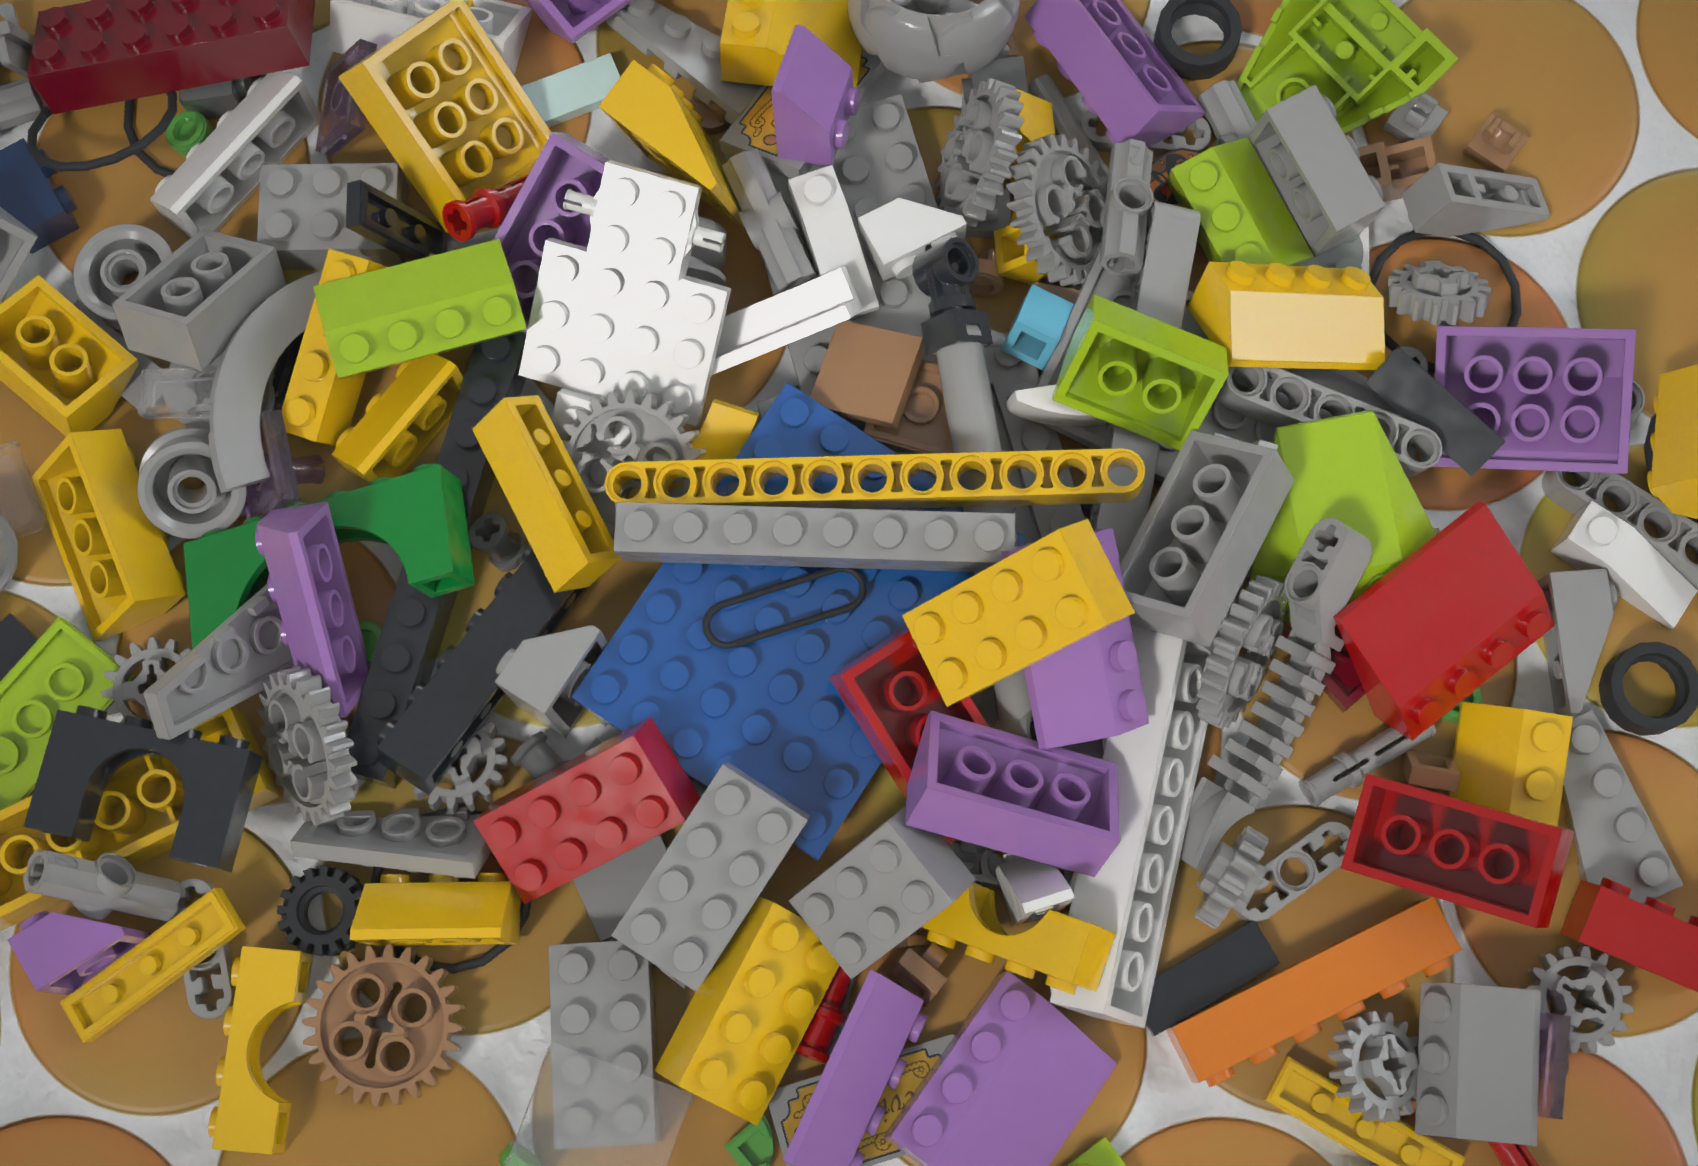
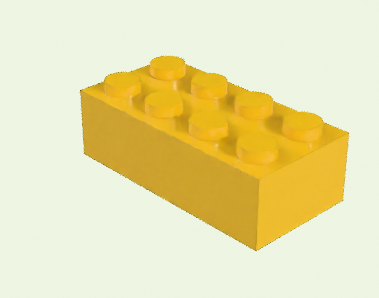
M1086 519L1048 534L903 614L902 617L948 707L1134 614L1135 611L1089 520Z
M758 896L697 992H695L654 1071L677 1086L758 1126L839 967L838 962L801 917L770 900Z

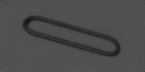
M826 568L718 602L708 609L702 622L703 633L714 646L730 649L847 613L859 607L864 601L867 592L866 581L855 568ZM838 572H846L853 575L859 583L858 597L852 603L728 642L718 640L710 630V620L714 613L735 604Z

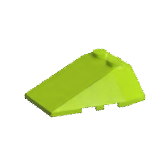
M1282 0L1280 6L1276 8L1271 18V23L1259 46H1256L1236 85L1255 121L1260 120L1265 111L1270 107L1316 85L1320 94L1328 97L1334 105L1337 114L1336 121L1343 133L1346 134L1425 94L1459 61V58L1428 28L1422 31L1391 0Z
M1367 410L1276 427L1273 444L1278 445L1277 452L1293 477L1294 482L1250 567V580L1255 581L1258 575H1264L1284 584L1291 566L1315 524L1322 519L1336 518L1366 536L1372 545L1370 561L1348 600L1347 606L1437 535L1374 411ZM1288 599L1287 604L1284 607V609L1287 610V613L1284 619L1282 620L1283 622H1291Z

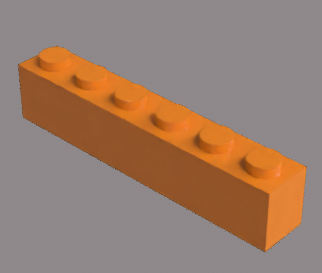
M1429 897L1183 1019L1166 1029V1032L1192 1083H1200L1206 1080L1208 1086L1212 1087L1236 1075L1232 1066L1248 1058L1252 1065H1256L1278 1054L1277 1043L1293 1036L1296 1043L1302 1042L1323 1031L1319 1022L1335 1014L1339 1021H1343L1366 1009L1362 1000L1378 992L1382 999L1389 998L1409 987L1406 978L1420 971L1427 978L1452 966L1449 956L1461 951L1462 948L1435 898Z

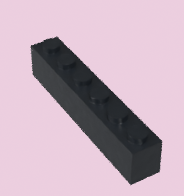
M530 543L523 553V563L514 574L508 572L502 577L494 591L495 598L486 610L479 608L472 615L465 629L467 634L457 646L452 644L443 652L436 666L438 670L428 683L423 681L416 686L407 701L408 709L398 721L395 719L389 721L377 739V751L381 764L427 795L431 794L506 696L504 691L495 683L499 676L496 673V669L505 653L511 648L517 650L523 640L553 634L589 588L584 587L554 593Z

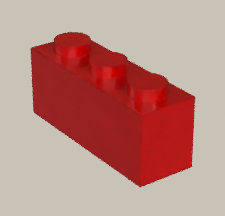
M1602 877L1600 885L1581 880L1559 934L1698 992V917L1691 915L1688 923L1673 917L1676 907L1649 896L1646 897L1644 904L1628 898L1632 890L1631 888Z

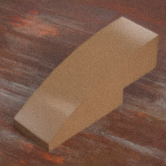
M1431 136L1385 147L1382 141L1358 148L1362 166L1368 176H1373L1382 188L1383 202L1402 199V193L1437 164Z

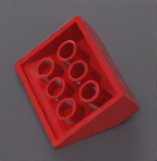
M1480 501L1333 616L1375 717L1412 741L1555 626L1543 590L1487 505Z

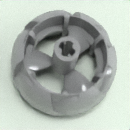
M847 0L850 24L861 47L868 54L879 56L884 66L892 72L925 81L942 80L945 77L963 72L969 75L990 64L1000 55L1011 38L1014 25L1018 19L1020 0H984L980 4L968 0ZM915 2L921 10L929 13H940V15L919 13L906 9L904 6Z

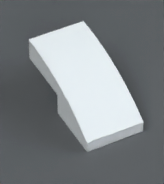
M1056 384L1014 391L1005 402L1007 412L1027 420L1048 425L1082 427L1103 425L1106 422L1053 401L1052 395Z

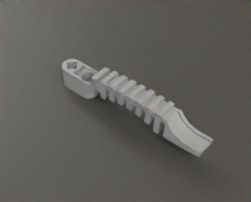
M1336 518L1322 519L1315 524L1286 576L1284 591L1289 599L1292 630L1288 638L1279 635L1274 646L1290 653L1291 657L1287 665L1273 658L1268 668L1281 675L1277 685L1265 680L1260 689L1271 696L1268 705L1265 706L1258 701H1255L1250 711L1261 717L1257 726L1245 720L1241 723L1238 730L1250 737L1246 746L1231 738L1228 739L1224 746V749L1239 757L1235 766L1214 754L1207 765L1227 777L1224 785L1220 787L1207 778L1202 777L1193 792L1180 859L1202 873L1228 829L1241 818L1254 813L1256 810L1255 806L1260 798L1266 800L1271 789L1267 788L1272 777L1276 780L1278 779L1283 770L1278 766L1283 757L1289 759L1294 748L1290 747L1294 736L1300 738L1305 729L1301 726L1305 715L1310 717L1315 709V706L1311 705L1315 694L1320 696L1326 686L1321 683L1325 673L1331 674L1336 665L1331 662L1330 647L1340 652L1344 645V641L1335 636L1334 627L1336 622L1333 616L1345 608L1370 561L1372 545L1366 536Z

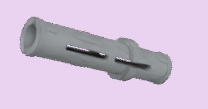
M1434 725L1430 726L1412 741L1390 727L1348 753L1341 751L1334 755L1332 763L1308 778L1300 780V789L1308 802L1313 807H1318L1322 802L1345 788L1355 789L1360 786L1366 774H1370L1386 763L1396 759L1425 739L1436 735V728ZM1402 736L1400 740L1396 741L1387 748L1375 754L1376 751L1380 750L1381 748L1385 747L1389 743L1393 742L1394 740ZM1361 761V763H1360L1359 765H1357V766H1355L1354 768H1352V769H1350V770L1344 772V773L1341 774L1339 777H1337V778H1335V779L1333 780V778H1334L1335 776H1337L1338 774L1342 773L1343 771H1345V770H1347V769L1353 767L1354 765H1356L1358 762Z

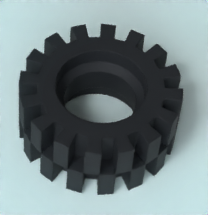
M319 866L320 869L308 868L303 870V876L298 877L295 875L289 881L292 884L289 890H282L280 897L284 898L283 906L277 905V914L282 915V921L278 922L279 928L288 935L285 939L290 944L296 945L298 950L322 957L340 955L339 952L342 951L349 952L355 948L353 944L356 941L350 940V929L364 885L358 882L359 879L354 875L338 868L335 869L329 866ZM322 893H333L342 902V918L332 929L325 931L317 930L308 919L309 905L316 896Z

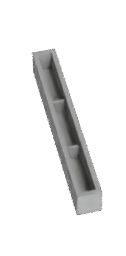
M616 502L613 551L623 561L981 572L1003 560L1001 551L1015 548L1016 513Z

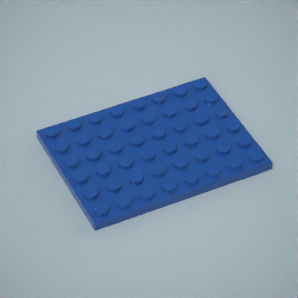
M786 383L735 459L898 454L797 388ZM924 471L918 472L912 477L910 486L916 491H927L934 486L936 479ZM870 473L863 479L861 488L866 492H878L885 486L887 477L882 473ZM822 474L816 478L812 489L820 494L829 493L837 485L838 478L833 474ZM783 475L772 476L765 484V493L769 495L782 493L788 485V478ZM729 476L720 480L716 488L717 495L725 497L733 494L739 486V479ZM962 507L874 509L963 512ZM1016 531L1018 546H1022L1026 537ZM663 562L572 695V700L621 732L652 717L686 775L708 788L721 766L727 761L810 815V818L792 845L818 861L882 762L829 676L907 626L902 617L903 614L974 576V572L855 568L862 574L867 588L864 601L856 609L736 648L723 649L710 643L703 633L702 622L704 615L711 606L733 597L830 567ZM838 572L735 604L714 613L710 620V630L718 640L728 642L852 603L858 597L859 583L853 575L846 572Z

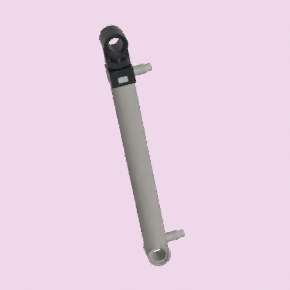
M959 237L950 238L919 254L914 259L912 265V274L916 285L926 296L931 298V302L928 304L931 319L921 323L925 351L928 356H937L953 453L1002 452L984 348L1002 347L1005 343V336L1002 332L990 329L987 311H977L975 297L970 294L968 283L977 277L979 261L972 246ZM969 470L962 474L959 484L965 489L975 490L983 486L986 476L978 470ZM1012 506L962 507L963 512L1013 513ZM1015 529V547H1019ZM1022 670L993 685L999 718L993 728L1037 741L1025 673Z

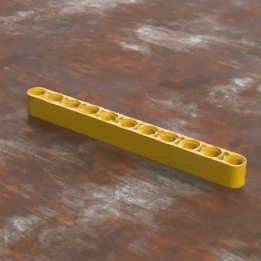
M1123 448L641 461L617 464L606 475L604 485L607 495L615 504L616 502L839 509L1124 503L1136 498L1143 487L1145 465L1137 453ZM1117 466H1126L1134 472L1136 479L1130 485L1118 486L1112 483L1108 473ZM1069 467L1078 468L1085 474L1086 479L1078 487H1066L1058 479L1060 472ZM1021 468L1030 470L1036 476L1035 482L1030 487L1024 489L1016 488L1008 481L1011 473ZM969 470H978L986 476L983 486L975 490L963 488L959 484V479L962 474ZM927 471L936 476V483L927 491H916L910 486L912 477L918 472ZM870 473H882L887 477L885 486L878 492H866L861 488L863 479ZM822 474H833L838 478L837 485L829 493L820 494L812 489L814 481ZM783 475L788 478V485L782 493L777 495L765 493V484L772 476ZM729 476L739 479V486L733 494L725 497L717 495L716 488L720 480ZM682 477L690 479V487L686 494L677 498L669 496V486L674 480ZM631 479L641 480V490L636 496L629 499L621 498L620 492L625 482Z

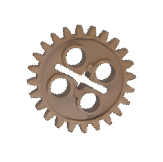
M387 944L383 956L380 957L376 947L369 945L366 946L364 961L356 953L349 952L347 953L349 968L344 969L336 964L329 966L335 978L332 983L323 980L316 981L317 986L324 992L322 999L308 998L306 1001L311 1007L317 1009V1015L302 1019V1024L315 1027V1034L304 1039L303 1045L318 1046L319 1052L313 1055L308 1062L310 1065L326 1064L327 1068L319 1078L321 1082H328L336 1077L339 1079L334 1091L336 1095H344L352 1087L354 1088L352 1103L362 1104L368 1093H371L373 1107H382L388 1093L393 1105H402L405 1089L413 1098L422 1097L421 1081L430 1086H438L440 1083L434 1070L436 1068L452 1070V1064L444 1056L447 1051L457 1052L462 1050V1047L452 1041L451 1037L452 1033L466 1031V1026L453 1022V1016L464 1011L465 1006L450 1004L449 998L455 995L459 988L455 985L445 987L441 985L448 974L446 969L441 968L433 973L429 972L434 958L425 955L415 964L416 949L407 947L401 957L398 958L396 946ZM374 980L379 985L380 997L377 1003L367 1008L360 1001V989L367 981ZM400 982L402 985L401 991L395 998L391 1008L393 987L395 983ZM419 994L425 999L427 1010L421 1020L413 1023L406 1016L405 1008L408 1000ZM378 1017H387V1020L394 1024L391 1033H382V1030L375 1026ZM355 1027L362 1033L363 1046L359 1052L351 1056L344 1050L343 1037L348 1030ZM378 1042L375 1065L373 1068H369L367 1066L368 1058L372 1055ZM402 1042L409 1049L410 1059L406 1067L397 1071L390 1065L388 1057L391 1048L395 1044Z

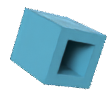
M1032 284L1014 317L1001 351L1043 370L1061 338L1074 304Z

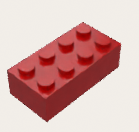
M907 626L829 676L905 799H907V785L926 719L931 710L989 727L971 697L948 707L946 706ZM941 835L948 845L957 840Z
M650 717L497 799L473 822L524 904H527L685 822L700 800V796L654 720Z
M1366 774L1341 869L1533 928H1548L1574 831L1392 779Z

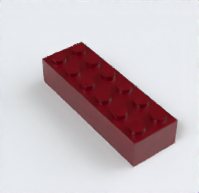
M91 0L63 7H52L38 12L27 78L53 114H59L309 66L315 0Z

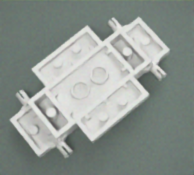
M609 160L605 162L601 186L595 197L575 192L571 189L567 190L564 198L567 200L563 202V208L590 215L591 234L588 248L555 238H549L545 241L519 370L520 376L562 388L557 392L554 411L551 417L561 440L571 439V436L563 428L565 423L581 424L575 410L586 408L593 413L590 399L601 397L608 405V393L611 391H619L625 402L628 390L638 389L641 403L647 393L654 392L657 394V408L667 401H673L674 409L671 414L673 418L682 414H688L687 424L697 426L700 423L731 292L729 287L686 276L694 245L721 253L724 247L723 241L726 239L725 232L722 233L699 226L698 205L702 185ZM620 421L614 430L615 438L598 440L596 437L597 429L594 424L593 442L579 448L578 451H588V453L597 451L601 453L602 458L613 456L612 453L607 451L608 447L617 444L626 447L632 438L630 427ZM654 453L653 461H671V458ZM629 458L621 461L634 462L635 460L633 458ZM598 459L592 464L590 475L596 484L603 486L607 471L600 463L601 459Z

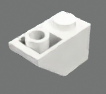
M897 198L859 217L858 237L884 282L894 276L897 279H901L911 275L914 259L919 254L954 237L965 240L967 223L961 215Z

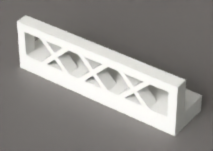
M840 267L725 315L711 375L848 320L863 310L846 267Z

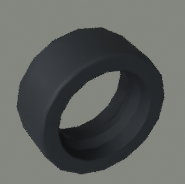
M1169 0L1160 12L1153 41L1180 78L1194 81L1209 79L1223 72L1236 54L1242 33L1240 15L1230 0ZM1199 15L1207 17L1217 23L1224 35L1223 43L1217 51L1211 54L1198 55L1188 53L1179 47L1172 38L1173 24L1183 16Z
M1661 642L1639 643L1614 656L1603 669L1599 682L1601 704L1609 718L1623 730L1640 736L1659 735L1685 723L1697 709L1698 672L1691 660L1676 647ZM1638 662H1652L1658 664L1669 674L1674 683L1676 698L1674 705L1668 712L1660 716H1646L1631 706L1624 694L1623 678L1632 665Z

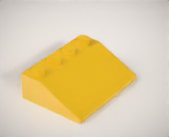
M464 0L449 1L338 76L446 233L448 231L442 217L443 207L446 203L455 199L467 200L471 198L475 190L482 187L497 189L520 177L529 175L552 133Z
M728 0L720 40L721 81L773 86L795 25H800L810 30L852 67L853 87H857L863 48L857 41L850 24L847 0Z
M633 60L599 105L600 109L646 157L674 178L702 185L700 197L746 231L739 212L742 211L723 171V163L709 135L700 125L704 120L703 117L693 110L694 106L684 98L685 94L673 84L675 81L654 64L645 69Z

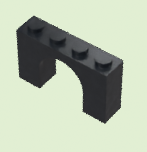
M81 705L77 706L76 713L57 710L23 827L89 842L104 789L113 774L124 764L136 758L150 755L164 756L175 765L184 786V804L169 858L232 873L263 759L262 756L248 750L250 742L220 735L218 743L201 740L202 732L190 729L171 740L159 739L155 730H153V722L147 719L125 715L123 723L106 720L108 712Z

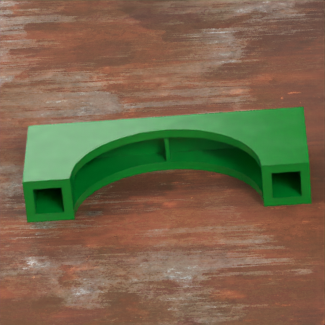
M423 464L415 467L411 473L395 478H378L373 480L369 486L353 491H336L329 494L327 499L315 502H328L338 544L354 541H373L390 545L404 565L409 585L430 598L475 585L461 480L440 464ZM295 504L289 507L302 506L308 504ZM264 517L249 518L243 522V525L228 530L208 531L202 535V538L183 543L192 649L268 584L269 570L265 556L260 555L255 542L256 524Z

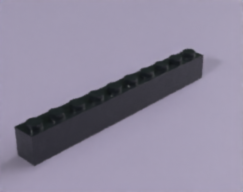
M519 332L475 344L436 464H440L461 480L468 536L473 523L483 515L495 478V474L472 429L503 398L521 396L526 377L519 375L527 335ZM404 565L347 738L354 742V746L349 748V753L357 761V765L351 767V771L356 778L393 789L396 788L399 776L381 764L377 751V739L389 721L392 719L398 721L408 709L407 701L416 686L423 681L425 683L430 681L458 593L457 590L430 598L409 585Z

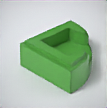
M764 1114L758 1126L750 1123L724 1146L739 1166L771 1165L774 1154V1136L770 1123Z

